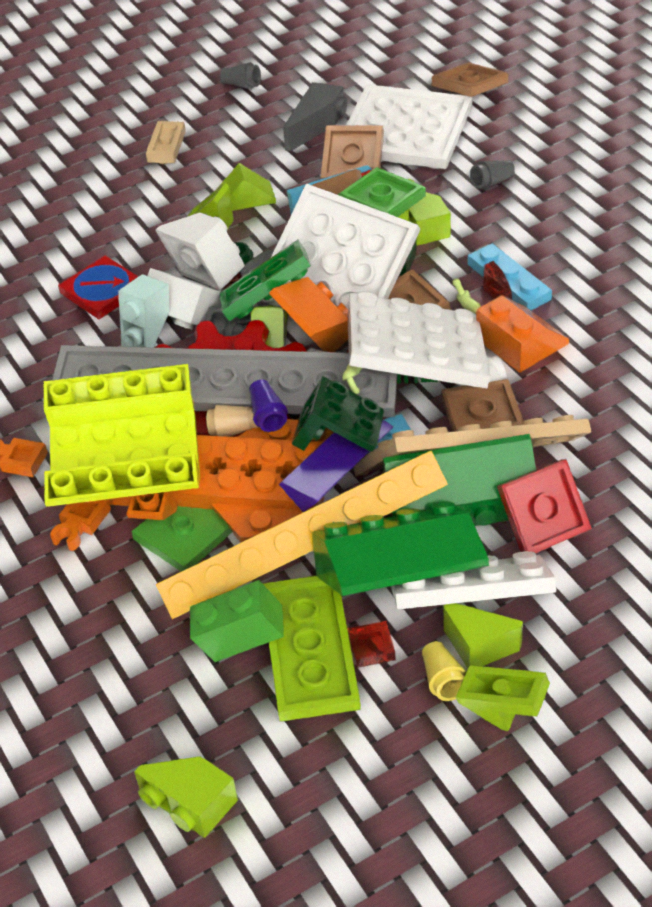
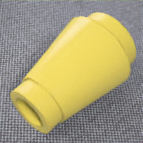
M438 641L431 642L422 650L429 689L440 700H455L466 671L445 648L443 643Z

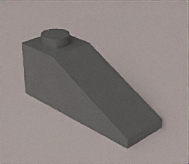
M312 82L283 126L285 151L291 152L326 131V126L336 125L341 115H344L347 110V99L344 98L343 86Z

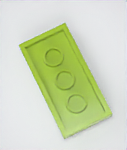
M317 576L263 583L282 604L284 637L269 642L279 721L361 710L341 595Z

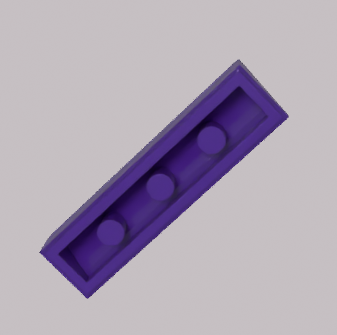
M382 420L378 442L393 428L390 423ZM334 432L279 485L301 511L305 512L327 494L369 451Z

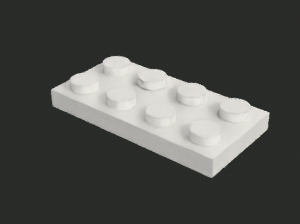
M526 551L515 553L513 558L507 559L488 556L489 566L391 586L397 609L554 593L556 592L555 576L541 555Z

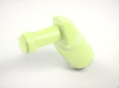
M454 279L452 283L458 292L456 295L457 300L464 309L476 314L477 309L481 307L480 303L470 297L468 290L464 291L460 279Z
M348 364L343 373L342 381H347L351 391L359 394L360 390L357 388L353 377L358 375L362 368L349 366Z

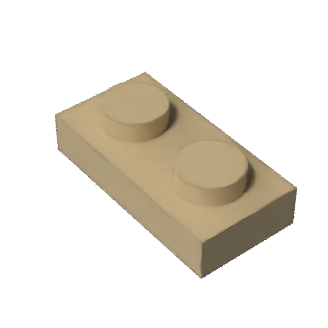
M157 121L146 151L147 163H175L186 132L184 122Z

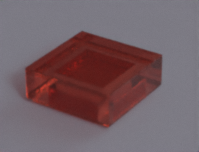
M387 621L348 628L349 640L357 668L396 660Z

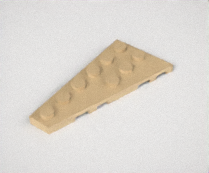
M564 415L552 419L553 422L544 423L543 418H533L521 422L522 425L512 426L511 421H501L491 424L490 428L480 429L479 424H470L459 427L456 432H448L447 427L429 429L425 431V435H414L413 430L400 431L392 434V439L379 442L378 448L366 454L354 466L355 476L367 475L369 471L383 465V458L524 434H530L532 447L574 441L591 433L589 419L574 420L573 415Z

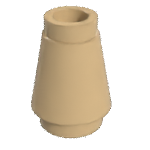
M216 405L214 409L207 410L206 421L210 436L230 437L252 428H259L253 421L252 407Z

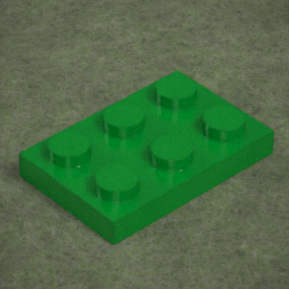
M299 239L220 292L221 309L229 321L235 317L241 319L248 315L254 309L253 305L263 298L265 301L273 298L269 294L273 288L282 286L290 280L291 282L299 280L308 272L307 268L311 264L306 250Z

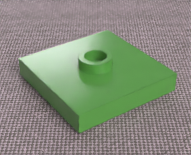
M376 167L338 195L398 217L426 196V187Z
M178 506L177 511L165 520L146 519L132 531L133 540L179 571H183L200 562L233 531L213 509Z

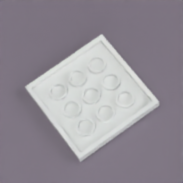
M366 84L346 125H383L384 138L381 162L426 166L432 169H447L471 110L472 97Z
M306 183L271 257L299 239L306 250L311 264L307 268L308 272L302 278L309 277L315 285L321 281L334 295L330 299L336 307L342 303L347 308L350 293L369 292L378 298L388 299L420 232V228L412 222ZM263 298L259 301L266 305L281 307L274 298L266 301Z
M369 292L350 293L347 304L349 366L488 388L491 376L480 323L476 321V314L466 309H457L455 311L442 309L440 306L432 303H425L424 305L413 304L403 298H392L391 300L378 298Z

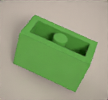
M260 580L190 606V639L214 662L284 637L282 604Z

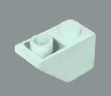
M142 274L118 291L121 346L154 348L169 313L168 283Z

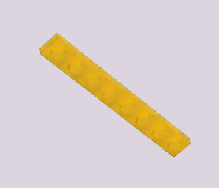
M428 451L155 585L171 618L174 619L190 611V606L229 592L313 551L312 532L324 530V525L328 523L345 522L347 525L361 523L360 519L365 516H385L448 484L432 451Z

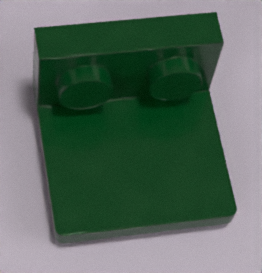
M322 376L302 407L292 445L305 451L311 440L318 441L325 428H328L366 450L373 452L377 447L384 410L372 399L363 398L348 390L341 382L332 381Z

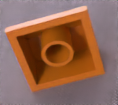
M305 277L273 288L269 292L323 351L334 353L348 340V309L342 303L336 307L330 299L334 295L321 281L315 285L309 277Z
M502 295L477 309L476 321L480 323L484 346L519 373L569 344V338L534 312Z

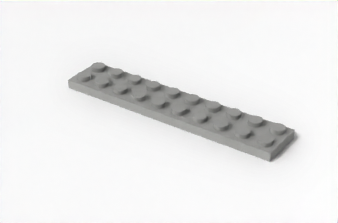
M61 345L52 379L59 380L188 364L195 411H207L208 409H214L216 405L252 407L249 387L254 381L261 379L268 381L269 385L287 407L288 414L301 413L304 403L322 376L332 381L341 382L351 391L347 381H342L343 373L349 364V353ZM362 368L360 373L353 377L357 388L360 390V393L357 395L375 401L384 410L383 417H395L398 374Z

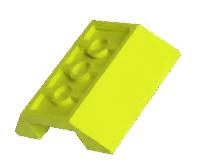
M188 364L44 381V412L50 426V470L44 471L46 507L199 488L200 466L196 417Z

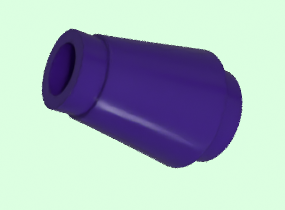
M262 379L254 381L249 387L255 425L265 432L279 430L287 421V407L269 385L268 381Z

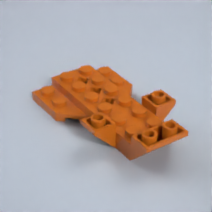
M287 419L282 428L273 432H265L259 427L247 430L238 437L197 435L200 466L199 488L107 500H109L110 505L128 506V518L165 520L177 511L178 506L213 509L229 526L234 536L241 543L303 513L281 488L279 483L334 432L325 428L318 441L312 439L305 451L292 445L298 420ZM324 496L309 509L323 503Z

